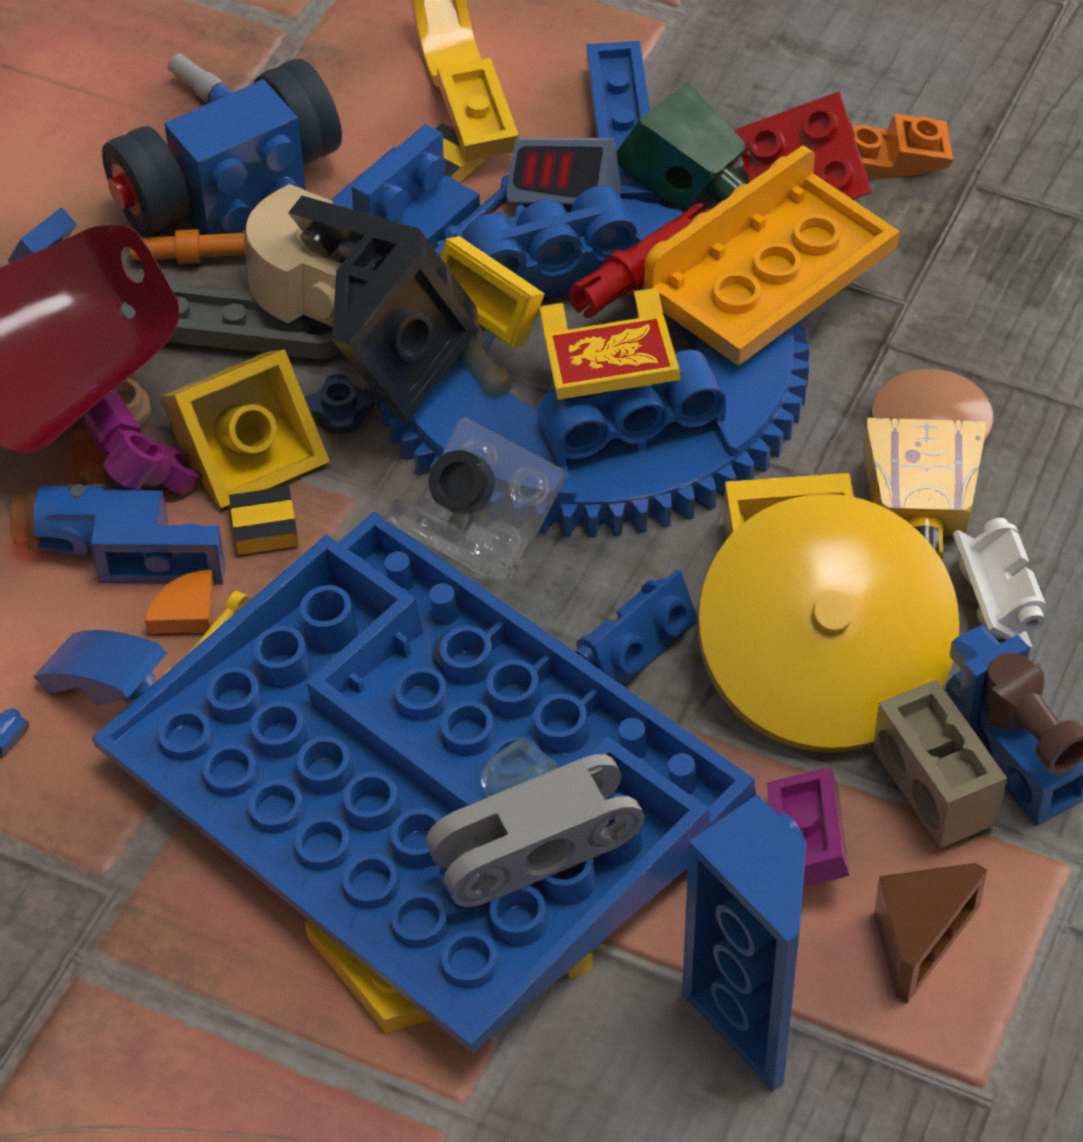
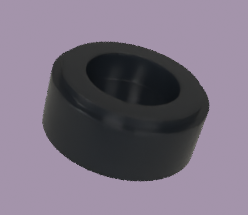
M454 450L442 455L434 463L429 475V489L434 501L443 509L458 514H471L482 509L488 503L494 491L495 478L489 463L483 457L465 450Z

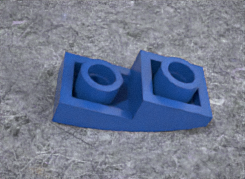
M106 630L80 631L72 633L33 677L50 695L76 688L79 692L84 691L96 706L122 699L128 703L138 698L152 685L156 677L151 671L166 656L167 652L158 643L127 633Z

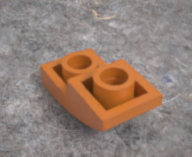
M894 113L888 129L852 124L856 135L855 140L868 178H898L926 174L950 168L953 161L947 121Z

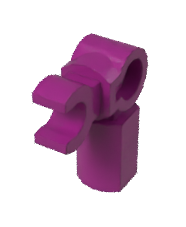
M116 389L80 417L81 422L100 452L108 453L103 466L110 477L119 484L135 490H139L143 486L152 488L163 484L178 494L187 495L190 494L202 478L199 471L190 470L182 466L189 457L185 450L174 446H168L165 449L160 442L152 441L140 433L138 423Z

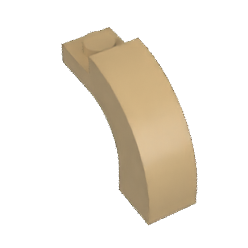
M288 184L263 199L248 217L246 224L248 287L255 301L265 311L285 323H290L298 317L306 315L333 327L336 271L342 264L308 249L300 238V235L303 233L302 230L288 214L302 195L333 204V201Z

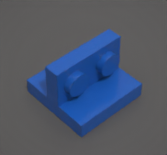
M424 124L397 148H391L334 196L331 201L338 206L417 227L422 231L433 248L436 249L437 242L443 240V231L446 227L460 224L480 206V194L445 175L443 133Z

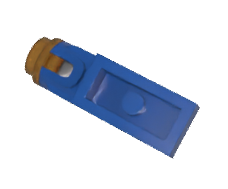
M118 482L87 486L82 484L39 486L38 489H30L27 495H14L10 513L13 543L27 545L30 551H55L57 553L82 556L93 554L99 583L168 584L188 573L211 569L214 584L224 583L226 564L219 525H168L163 491L135 490L127 488Z

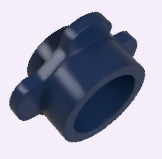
M344 374L328 376L325 384L317 393L309 394L305 397L312 416L317 415L319 425L324 430L335 434H344L357 429L364 420V410H370L375 405L373 391L356 387L349 381L348 376Z

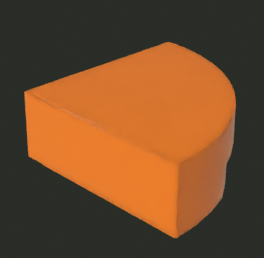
M212 569L188 573L163 587L148 607L145 618L147 633H205L212 623L214 591Z

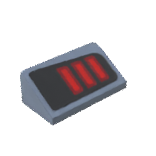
M520 137L515 139L507 186L508 203L533 204L540 200H554L560 204H573L576 198L584 191L595 186L604 185L614 188L619 195L622 194L615 138Z

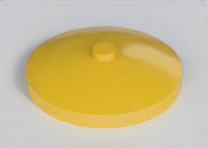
M836 494L806 495L781 501L763 509L739 526L724 542L707 572L701 590L697 615L698 642L706 671L714 687L732 711L750 727L776 742L793 748L824 753L847 752L863 749L874 744L878 705L880 702L936 679L943 687L953 664V660L950 658L951 642L959 637L958 604L953 584L941 558L924 536L906 520L878 504L860 498Z

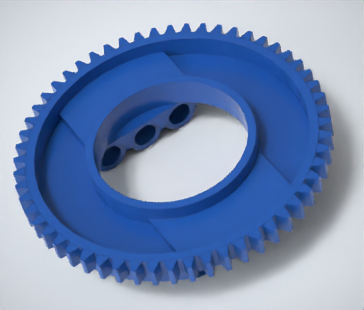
M605 185L595 186L580 194L573 204H560L554 200H540L529 205L527 208L522 204L516 206V216L511 218L501 211L483 215L470 222L464 230L457 229L455 237L460 236L545 293L542 299L543 302L568 295L569 287L600 269L604 265L603 261L607 256L616 250L626 251L632 248L651 233L682 215V210H673L662 207L657 203L651 204L637 201L636 199H621L614 188ZM443 240L437 242L436 252L439 256L445 243ZM634 295L631 297H625L628 299L635 300ZM663 312V315L670 319L684 334L692 349L675 353L681 380L557 400L554 387L547 392L541 403H538L537 409L511 394L494 376L486 357L496 336L479 325L477 333L410 421L393 416L377 395L376 405L377 409L381 410L383 426L390 427L391 442L393 444H401V455L404 460L414 459L415 472L419 476L430 473L434 463L442 455L450 451L465 450L483 457L491 466L495 478L493 494L486 504H491V520L498 522L506 514L513 512L515 528L521 529L531 518H536L538 520L539 533L546 534L554 522H560L564 536L571 537L578 524L585 525L589 537L597 536L601 524H608L615 536H622L625 522L631 521L638 531L642 533L647 532L648 517L654 516L664 527L671 526V511L676 510L689 520L694 518L695 502L709 510L716 508V493L725 495V482L753 480L754 469L766 472L769 469L770 455L778 457L781 455L783 440H790L792 438L793 423H799L801 406L805 405L810 364L808 362L809 344H806L807 329L801 326V320L745 362L737 366Z

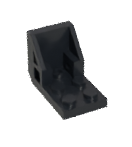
M302 195L288 212L303 232L300 235L302 242L311 251L342 264L336 271L332 340L389 412L397 418L410 421L479 330L477 307L419 228Z

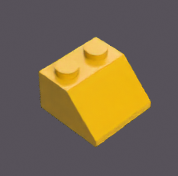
M285 349L265 352L159 396L179 447L189 455L186 460L193 470L201 473V483L220 509L230 505L229 495L265 490L330 462Z

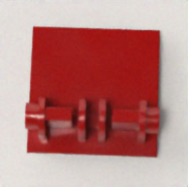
M840 91L734 129L745 142L746 150L741 156L749 182L767 171L780 157H787L799 147L805 146L815 153L813 174L852 200L873 194L855 140V131L850 117L847 115Z

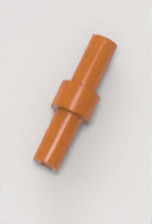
M199 229L176 230L175 236L142 237L156 260L177 259L178 265L200 264L202 258L246 256L247 253L245 233L200 235ZM130 248L132 261H141L136 252Z

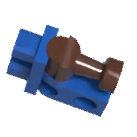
M978 626L951 642L950 658L958 665L961 671L954 674L946 683L945 691L1007 777L1006 791L1036 826H1039L1083 802V728L1074 720L1060 722L1042 699L1044 672L1039 663L1034 665L1028 660L1030 647L1019 635L1000 644L984 626Z

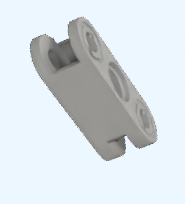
M605 754L581 758L456 810L434 824L426 835L425 844L436 865L447 869L444 883L454 902L463 907L488 903L611 851L633 838L643 826L645 819L636 799L628 796H616L606 800L621 782L622 774L614 759ZM614 819L616 821L611 826L606 827L609 824V820Z

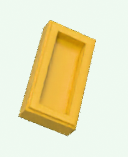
M460 236L446 238L440 257L476 305L478 325L512 348L525 346L545 293Z

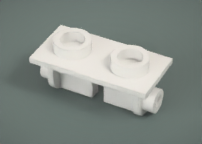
M995 518L985 524L984 532L975 539L956 530L953 535L962 557L959 560V567L975 592L980 606L977 608V616L980 623L996 639L1004 638L1008 640L1019 635L1031 649L1032 645L1027 631L1037 630L1044 625V616L1047 613L1048 607L1032 570L1025 567L1014 576H1011L1029 562L1017 527L1008 523L1004 518Z

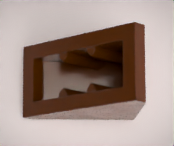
M977 863L879 876L874 914L895 995L907 1003L911 1000L980 908L987 869Z

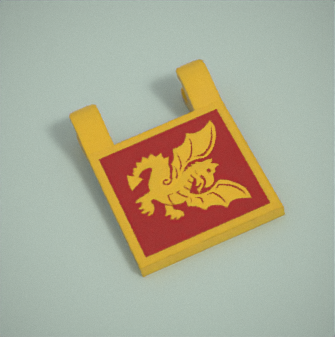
M658 288L634 291L638 313L637 319L568 329L563 303L540 306L543 337L547 348L557 400L681 380L678 362L664 319Z

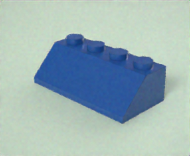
M757 794L689 840L682 995L772 1091H775L784 1084L800 934L807 843L801 829L790 816L782 812L777 814Z

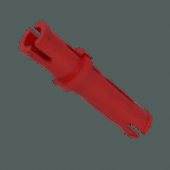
M701 203L694 204L683 212L682 215L651 233L632 248L626 251L616 250L607 256L603 261L604 265L600 269L569 287L568 295L574 309L578 313L583 311V317L592 318L616 299L618 300L622 296L631 297L634 295V291L642 290L645 273L644 262L649 251L657 243L667 241L687 227L696 215L703 211L704 205ZM709 208L704 210V212L710 211Z

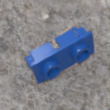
M676 570L666 579L660 578L658 581L648 580L642 585L639 593L616 611L618 616L616 622L607 619L591 634L582 636L577 641V650L574 652L624 686L697 622V615L682 572Z

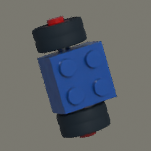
M293 59L281 64L279 67L261 73L256 77L252 85L164 123L167 144L160 134L150 126L138 127L129 131L126 135L109 140L102 147V162L113 200L131 225L143 236L154 235L185 219H188L196 229H199L201 235L240 233L246 229L247 220L252 210L267 196L288 184L306 190L303 166L335 152L342 143V128L333 98L320 75L307 61Z

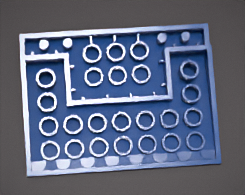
M375 511L339 542L327 534L92 737L94 746L471 1053L480 1048L688 868L689 840L756 795L755 779ZM448 632L442 638L439 648L443 671L435 663L433 648L437 639ZM478 646L484 650L483 653L472 661L477 655ZM605 754L614 759L622 774L621 782L606 800L616 796H628L636 799L645 819L643 826L633 838L611 851L488 903L463 907L454 902L444 883L447 869L436 865L425 844L426 835L434 824L456 810L581 758ZM614 819L609 820V824L606 827L611 826L616 821Z

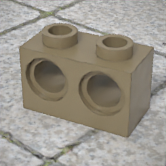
M936 679L880 702L878 705L873 751L938 847L941 849L997 825L1007 777L939 681Z

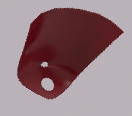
M120 224L91 227L45 249L0 267L1 447L25 454L45 448L95 404L146 364L164 347L174 334L180 318L178 299L142 237L132 227ZM124 247L134 250L141 260L144 270V277L141 283L133 281L123 267L121 253ZM125 302L136 312L131 319H125L120 314L121 306Z

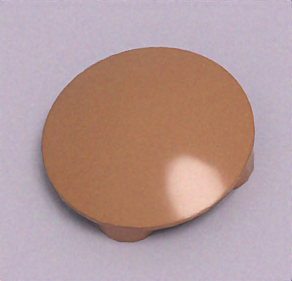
M918 369L897 375L880 388L873 402L872 418L986 421L985 441L991 431L993 411L984 392L965 377L944 370Z

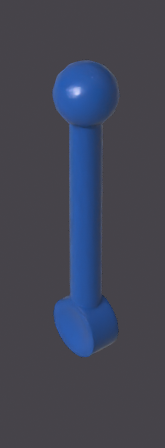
M509 174L501 179V188L460 224L445 228L442 236L444 241L446 238L455 237L457 229L464 230L474 219L487 215L507 198Z

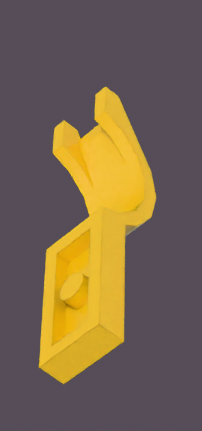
M410 0L428 74L432 83L437 88L440 87L465 162L512 153L515 139L519 138V134L491 58L481 59L471 27L467 0Z

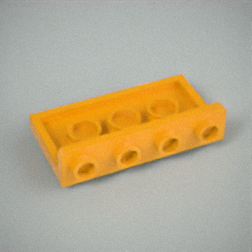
M805 146L799 147L787 157H780L767 171L750 183L737 187L730 197L710 211L697 215L687 227L670 239L657 243L649 251L644 262V290L658 288L662 311L737 366L745 362L898 248L899 230L813 174L815 153Z

